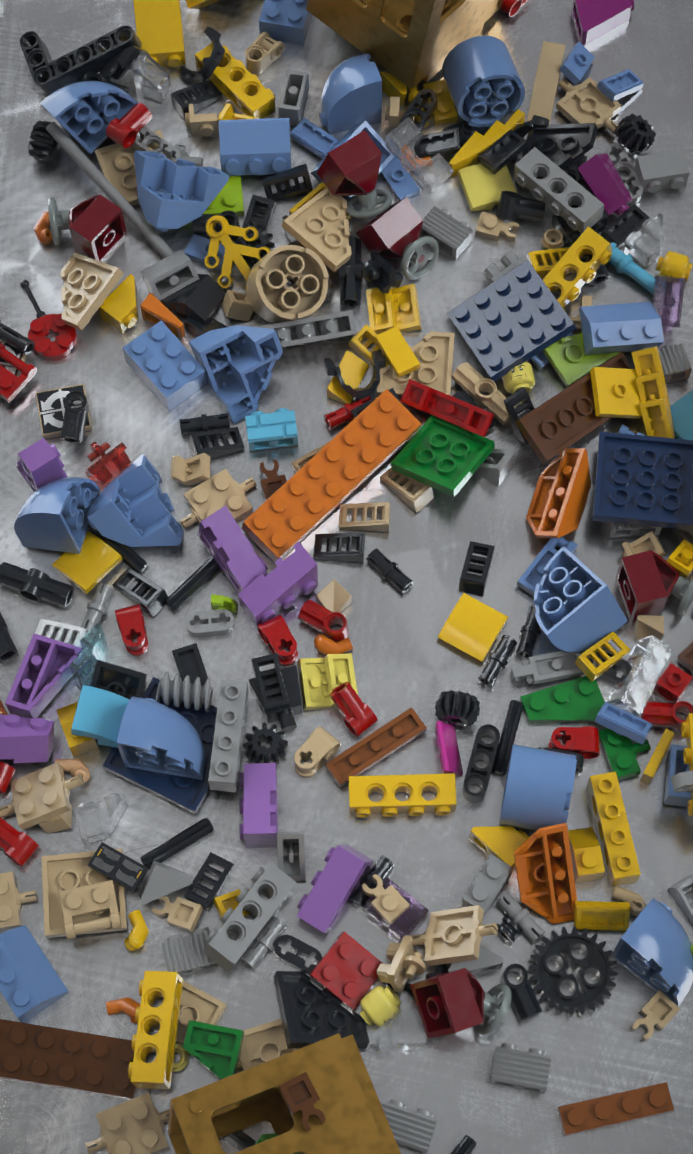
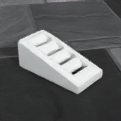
M40 619L35 634L42 636L44 628H50L46 637L52 638L54 630H57L58 633L55 640L58 641L61 640L63 633H66L67 636L64 643L68 644L72 636H76L73 645L84 649L89 637L87 629L46 619Z

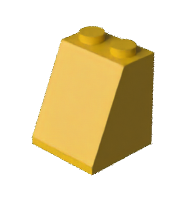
M133 0L136 34L142 42L141 49L149 53L140 66L141 69L186 65L180 0Z

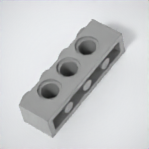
M534 147L515 164L514 177L517 183L522 187H527L537 200L545 202L555 215H560L573 230L583 233L588 226L591 228L603 217L604 204L537 148ZM554 191H560L561 193L556 194V193H553V192H554ZM576 205L578 206V208H572L570 206Z
M352 310L258 326L259 328L274 329L282 349L352 337L357 334Z
M221 680L208 778L210 790L237 791L249 693L247 682Z
M272 863L265 870L262 867L259 868L251 879L255 883L249 890L245 887L236 898V901L239 902L236 909L229 908L220 919L224 923L219 931L213 928L204 940L208 945L203 950V953L227 972L237 963L297 883ZM258 891H264L268 896V900L262 899ZM242 911L250 912L253 920L246 919ZM227 931L234 932L237 936V941L229 939Z

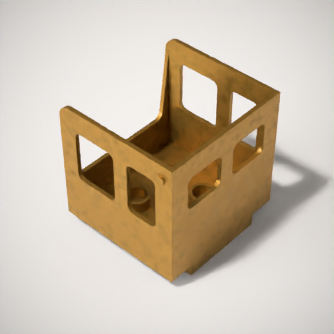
M308 0L306 10L364 54L368 53L372 60L413 89L422 79L428 82L442 69L446 56L455 46L469 38L478 36L482 32L484 23L501 8L503 0Z
M338 1033L170 1100L168 1135L175 1154H227L221 1147L220 1138L260 1122H268L272 1126L274 1133L278 1134V1136L234 1154H295L301 1152V1154H401L353 1034L341 1039ZM304 1072L308 1074L320 1098V1101L313 1106L322 1111L325 1116V1123L323 1125H320L316 1117H309L308 1124L311 1130L308 1133L302 1129L301 1113L298 1112L293 1116L291 1115L278 1089L279 1085Z

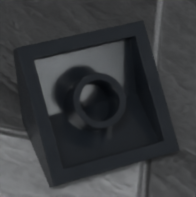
M197 274L199 280L166 297L163 305L205 324L223 302L227 291L208 274Z
M97 660L91 687L118 694L129 700L131 697L141 698L145 692L148 674Z

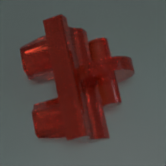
M107 441L101 446L93 442L90 444L93 452L87 458L90 462L97 457L99 460L91 465L85 474L89 479L93 477L103 486L113 478V475L106 468L109 463L113 462L120 472L131 464L128 455L125 453L127 447L121 442L106 454L105 451L111 447Z

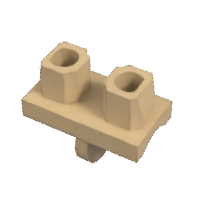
M404 936L401 943L390 942L387 948V957L392 963H382L377 969L380 981L390 983L394 992L402 993L408 978L412 979L414 975H422L426 969V964L421 960L423 955L412 945V936Z

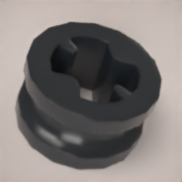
M507 917L502 918V924H497V932L511 944L515 942V936L522 934L518 926Z

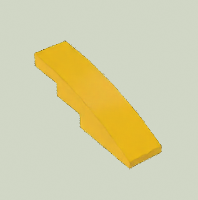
M518 109L505 124L496 120L484 136L475 131L449 162L448 176L453 178L458 175V170L480 164L478 156L510 129L514 131L518 124L524 123L526 113Z
M654 346L633 351L632 357L637 373V378L635 379L641 399L639 405L647 436L675 439L668 392L658 347Z

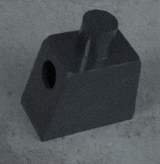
M296 665L281 670L290 703L288 705L264 710L255 678L249 679L251 693L266 721L272 723L279 720L281 729L284 732L291 731L297 727L294 716L303 712ZM276 674L263 676L262 681L275 679ZM277 683L265 686L264 689L265 691L277 689L279 685ZM281 693L267 696V701L282 698Z

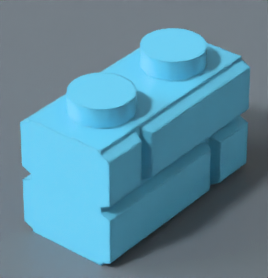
M280 408L274 413L255 411L245 416L249 451L298 445L294 410L289 411L286 408Z

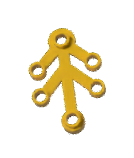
M219 215L212 216L206 223V232L211 237L208 255L204 259V263L208 268H217L220 265V258L217 256L220 241L225 247L221 275L217 280V283L222 288H230L233 285V278L231 276L233 261L247 281L251 269L242 255L255 257L260 260V252L262 250H266L267 254L271 252L267 247L255 248L235 244L229 237V235L241 236L246 241H255L258 238V230L254 227L242 228L229 225L227 219ZM217 223H220L222 226L220 232H216L215 225ZM250 229L254 232V236L251 239L247 237V232ZM211 257H214L216 260L213 266L209 264ZM223 277H227L229 280L226 286L222 284Z

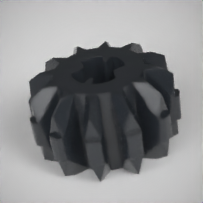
M632 113L618 123L615 135L618 137L617 142L622 143L623 148H627L630 153L635 152L639 155L653 145L656 133L652 130L653 126L648 124V120H644L641 115L636 116Z
M37 121L29 138V155L41 161H50L55 156L58 142L46 130V127L51 123L48 121Z
M254 223L253 227L259 230L258 224ZM263 226L258 231L257 241L259 244L256 245V248H275V243L270 242L273 234H266V226ZM248 230L247 237L251 239L254 236L253 230ZM239 236L241 239H237L234 241L235 244L250 247V244L254 242L246 241L241 236ZM266 250L260 252L261 258H263L264 254L267 255ZM243 255V258L247 261L250 256ZM251 257L252 265L256 264L255 257Z
M453 690L449 692L444 691L438 695L435 715L440 721L448 724L461 725L463 727L466 725L471 726L474 722H477V717L480 713V701L469 693Z
M265 722L262 723V729L260 730L258 727L253 726V734L246 733L245 739L248 742L243 744L244 750L248 751L246 754L247 759H254V763H261L262 761L269 763L272 760L273 763L278 765V756L285 757L286 751L284 748L288 747V741L283 739L285 737L284 731L277 732V725L275 724L270 729H267ZM261 743L270 744V747L261 746Z

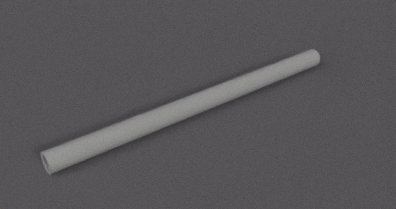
M51 122L46 127L48 133L103 193L122 209L125 217L163 258L174 254V251L55 122Z

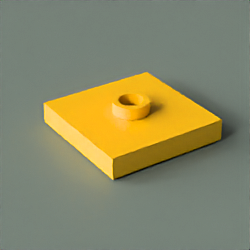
M593 367L590 369L596 417L635 419L642 417L639 405L641 399L635 379L637 378L636 369Z

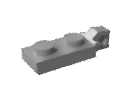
M558 651L529 657L528 660L522 661L523 666L511 668L512 682L526 680L527 684H539L584 675L575 664L577 657L580 656V652Z

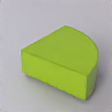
M211 594L212 610L226 609L231 613H238L237 601L230 597Z

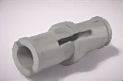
M103 583L98 584L92 602H89L86 607L88 611L80 626L87 629L88 633L90 632L92 636L95 635L102 616L106 615V606L114 591L113 587Z
M509 892L503 895V899L500 898L496 902V905L531 940L532 944L538 941V937L541 938L545 934V931L529 916L530 912L527 909H523Z
M272 916L267 926L260 935L258 934L255 937L254 943L241 958L242 963L251 970H255L266 953L271 952L274 948L275 940L287 927L285 923L279 918Z

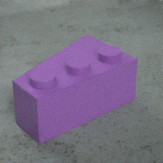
M45 438L40 439L18 453V466L16 468L33 492L51 481L68 478L63 470L64 464L59 458L61 456L60 452L53 443L49 445Z
M226 505L200 522L197 536L214 557L238 593L260 574L263 573L265 576L268 574L266 563L261 557L256 555L252 544L245 537Z
M300 542L293 546L296 551L288 558L283 560L280 557L274 562L277 567L266 576L263 573L260 574L238 593L240 606L256 626L275 617L276 613L281 609L290 608L301 595H308L316 589L318 584L317 563Z
M34 633L5 702L10 714H15L19 717L37 718L86 660L83 649Z
M0 714V760L13 759L14 763L48 762L54 748V721H48L43 718L19 717L15 714Z
M276 763L244 764V772L239 773V788H244V798H239V812L243 814V824L239 826L240 840H245L246 848L277 847Z
M347 844L337 845L336 848L332 847L324 859L327 862L322 872L319 870L311 881V885L314 887L309 895L304 894L297 906L300 909L297 917L323 933L331 930L345 908L346 901L353 889H357L361 883L359 879L367 866L370 868L374 860Z

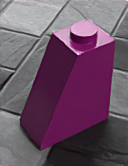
M573 0L572 12L580 43L587 45L629 21L631 11L634 10V0Z
M607 153L596 154L577 168L597 199L604 204V209L608 215L616 213L619 216L629 209L628 204L633 199Z

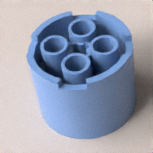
M493 36L472 37L459 43L446 56L442 65L443 77L459 116L467 121L470 126H492L496 120L500 121L501 118L512 111L516 112L524 101L525 88L508 48L502 40Z
M513 744L499 824L537 831L539 828L567 823L569 813L567 811L569 810L576 772V755Z

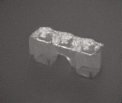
M408 117L387 134L385 145L391 154H397L402 160L400 162L402 167L408 173H413L417 178V185L423 191L427 190L431 194L452 176L454 170L439 153L429 160H423L416 155L414 146L422 140L423 133Z
M653 635L638 639L627 660L633 667L623 681L616 683L607 702L635 716L642 715L673 648Z

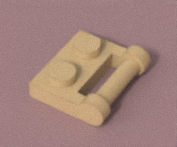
M113 880L59 892L68 940L76 938L78 934L113 927V929L122 928ZM110 910L109 917L74 924L73 918Z

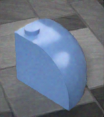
M368 53L351 57L340 63L325 82L321 96L322 113H319L321 126H326L328 134L350 130L354 125L364 120L369 125L382 122V79L375 62L369 61L371 56Z
M82 81L56 90L40 103L91 154L107 138L106 128L108 124L115 118L121 119L138 102L127 92L114 85L99 81Z
M68 477L56 479L37 489L22 506L14 524V530L23 547L80 554L89 525L87 515L91 504L99 496V486L91 479Z
M563 546L556 552L544 567L543 571L545 574L540 584H536L534 592L535 617L546 637L558 649L566 652L587 650L611 632L618 630L628 621L608 586L566 547Z
M131 697L126 706L116 742L125 767L203 780L206 754L203 742L193 725L181 714L160 704L158 701L156 702L155 699Z
M653 898L620 938L611 956L655 991H662L678 1007L691 988L693 982L691 941L682 925L673 916L672 910L666 904Z

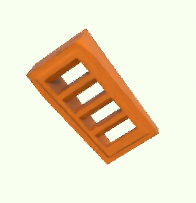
M149 293L140 305L143 319L154 325L162 320L176 337L183 339L185 337L183 323L153 294Z

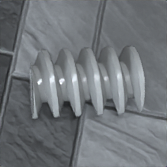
M166 671L158 685L156 702H160L163 697L165 705H169L174 700L175 707H179L184 701L186 709H190L194 703L196 711H200L204 705L205 711L208 713L212 702L213 687H211L210 679H207L205 684L201 685L200 677H197L194 683L191 684L189 675L185 677L183 682H180L178 673H176L173 680H170L169 672Z

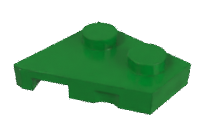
M189 1020L183 1049L217 1077L224 1079L236 1073L244 1031Z

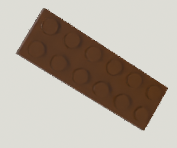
M622 352L600 366L633 369ZM589 373L517 420L515 424L542 464H544L612 417H596L591 374Z
M0 1019V1078L125 1099L135 1098L137 1087L130 1082L131 1079L128 1077V1067L134 1058L132 1040Z

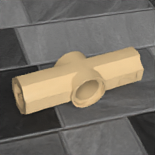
M467 362L459 365L452 374V379L474 398V402L480 408L484 407L493 413L494 417L502 425L509 424L510 419L503 401L506 397L497 389L495 382L484 378ZM481 392H488V393H490V395L485 396V395H482V394H480V393H481Z

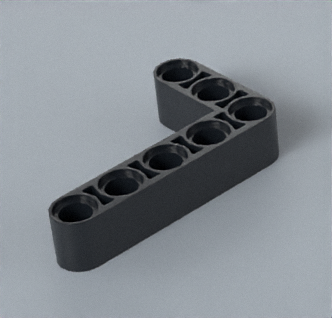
M129 25L120 26L53 61L47 46L36 32L28 31L20 38V46L32 78L46 96L66 85L81 82L82 77L88 72L99 73L114 56L132 45L139 48L142 47L141 40Z

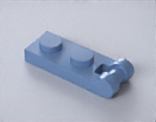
M563 536L551 538L520 577L517 585L534 596L536 584H540L545 574L543 571L544 567L558 552L554 548L557 546L562 548L564 546L574 554L578 544L573 541H567Z

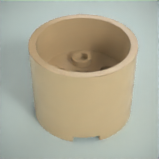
M297 245L277 247L261 258L251 269L246 287L249 302L260 317L274 324L303 319L315 312L325 301L328 290V271L322 259L309 248ZM292 279L294 284L289 288L286 287L285 284Z

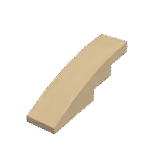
M543 41L527 121H530L534 115L551 121L561 72L559 68L563 62L566 45Z

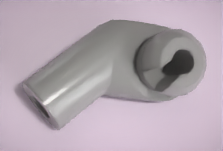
M176 144L174 146L180 151L181 159L195 162V166L203 167V158L190 157L185 151L186 147L183 144Z

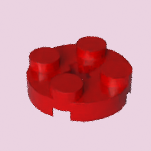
M48 314L30 323L28 339L34 341V354H38L44 360L57 361L67 357L73 346H76L77 333L74 327L67 325L62 320V314ZM53 333L59 335L55 337V341H51L47 336Z

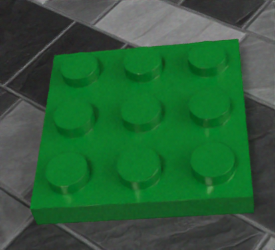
M431 415L391 462V468L398 473L455 497L494 450L495 443L493 440Z

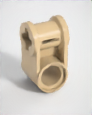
M262 32L245 50L246 69L256 76L263 74L282 55L285 44L272 39L269 33Z
M321 726L316 728L294 755L296 773L303 778L315 775L326 761L335 755L341 746V742Z

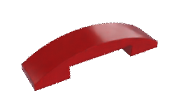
M409 379L401 398L402 403L460 426L482 437L486 436L494 416L491 412Z

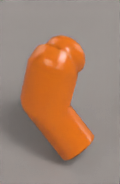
M46 211L43 212L34 227V232L39 242L43 244H49L53 239L49 229V212Z
M319 634L314 639L315 648L324 655L343 654L353 650L349 638L335 642L324 634Z
M129 997L106 1002L108 1016L124 1012L130 1016L132 1023L137 1024L135 1013L136 1008L140 1007V1003Z

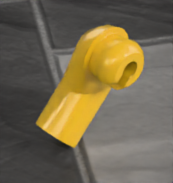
M135 910L128 914L133 929L129 937L125 938L124 945L129 951L140 949L149 934L148 927L140 910Z

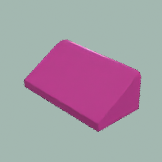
M437 721L435 723V735L442 773H455V777H460L463 775L455 728L443 721Z

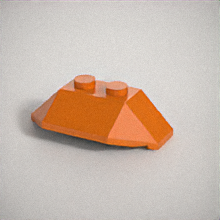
M566 448L540 474L526 515V520L537 538H560L578 529L591 488L588 455L585 448Z
M566 823L539 828L513 852L520 900L535 912L544 916L552 924L574 920L577 895L568 826Z

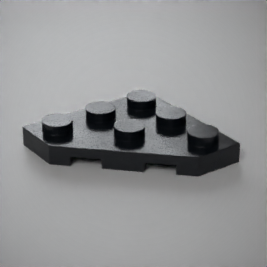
M595 123L548 125L547 128H535L528 132L526 139L528 147L523 150L522 158L535 147L564 170L593 148L598 128ZM515 180V185L518 189L527 188L520 186Z
M276 971L273 978L287 1049H300L338 1033L341 1039L353 1034L358 1049L367 1048L370 1042L366 1024L356 1012L354 1014L350 1013L341 1006L342 1001L325 988L320 990L310 982L311 978L303 971Z

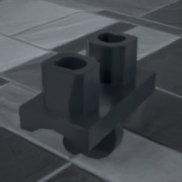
M372 251L370 254L371 260L363 263L361 275L365 280L372 281L382 293L388 294L391 287H400L403 275L395 271L393 264L389 260H385L378 251Z

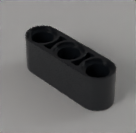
M486 724L481 726L475 737L462 793L465 800L470 803H479L486 796L500 740L499 730L493 725ZM488 735L494 739V742L486 744L481 738ZM484 760L488 763V766L479 768L474 762ZM477 784L482 790L478 793H473L468 789V786Z

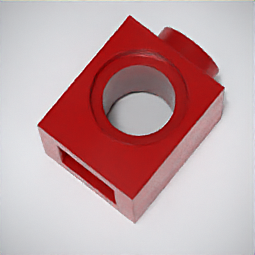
M670 663L656 682L653 694L667 703L675 704L686 692L693 677Z

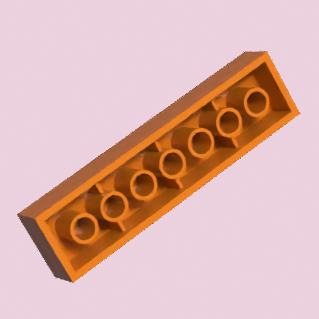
M386 389L243 522L241 529L273 562H276L280 557L283 559L293 549L295 544L301 542L418 432L421 423Z

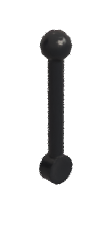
M22 280L20 286L25 289L37 312V319L46 315L45 312L40 310L29 288V282Z

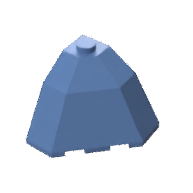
M134 152L138 200L146 221L152 224L154 229L166 232L168 229H178L202 216L229 181V175L214 167L195 166V162L180 158L173 162L165 157V154L158 152Z
M235 325L208 331L189 341L195 359L206 370L208 385L225 412L228 413L232 423L235 424L244 419L245 416L255 412L259 405L257 401L262 390H266L273 375L271 372L276 360H279L283 353L276 331L269 328Z
M144 454L104 488L91 504L87 515L88 522L94 530H98L106 538L129 547L177 546L181 544L184 533L181 524L171 514L174 508L168 494H163L160 489L159 483L162 482L159 472Z

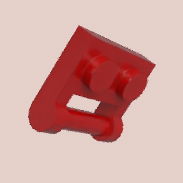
M0 343V357L22 372L17 377L0 365V397L10 403L35 376L37 368L20 360L6 350L5 345Z

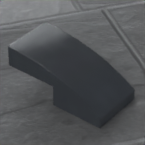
M132 45L114 56L99 74L103 79L119 84L129 69L137 72L149 53Z

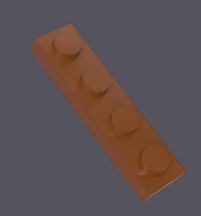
M411 707L327 762L325 767L341 788L349 782V776H359L424 733L427 727Z
M667 1082L559 1106L557 1109L564 1136L673 1112L674 1106Z

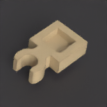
M482 211L475 236L498 241L499 236H503L505 240L515 242L516 234L509 231L518 232L519 224L516 222L504 223V219L497 217L495 214Z
M374 874L372 879L377 883V887L370 889L364 883L362 890L366 895L376 898L371 902V906L390 925L410 907V904L392 885L385 890L382 879Z
M167 896L158 898L161 902L165 903V906L161 910L153 908L152 912L160 918L168 916L167 923L169 925L193 933L204 909L202 905L178 896L174 903Z
M659 990L640 1011L645 1016V1019L636 1020L631 1030L635 1031L638 1026H644L647 1029V1034H645L642 1040L645 1042L652 1036L654 1026L662 1030L678 1013L680 1008Z

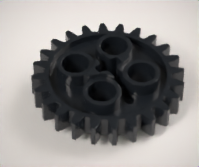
M576 926L573 927L571 934L567 933L565 927H562L560 936L554 930L551 931V940L543 936L541 941L544 947L535 945L534 950L539 955H531L529 959L536 964L528 966V971L535 973V975L529 977V982L537 983L533 991L534 993H542L539 1002L548 1000V1010L557 1006L558 1015H561L564 1009L568 1010L570 1018H572L574 1010H577L581 1017L585 1014V1008L594 1013V1003L603 1007L605 1003L602 997L610 999L612 995L607 988L614 989L616 987V983L610 979L618 976V972L610 970L617 964V961L608 960L613 951L604 952L603 948L606 941L599 944L596 943L598 934H594L589 938L587 937L588 932L586 928L581 935L577 933ZM573 948L582 949L585 952V958H574L571 950ZM560 950L565 951L571 969H578L576 978L582 986V988L585 990V994H582L580 992L575 976L573 974H567L569 965L565 958L561 955ZM552 959L557 960L561 964V969L559 971H552L548 968L547 962ZM588 972L596 974L598 983L589 984L585 980L584 974ZM569 984L572 986L574 994L572 996L563 995L560 991V986Z

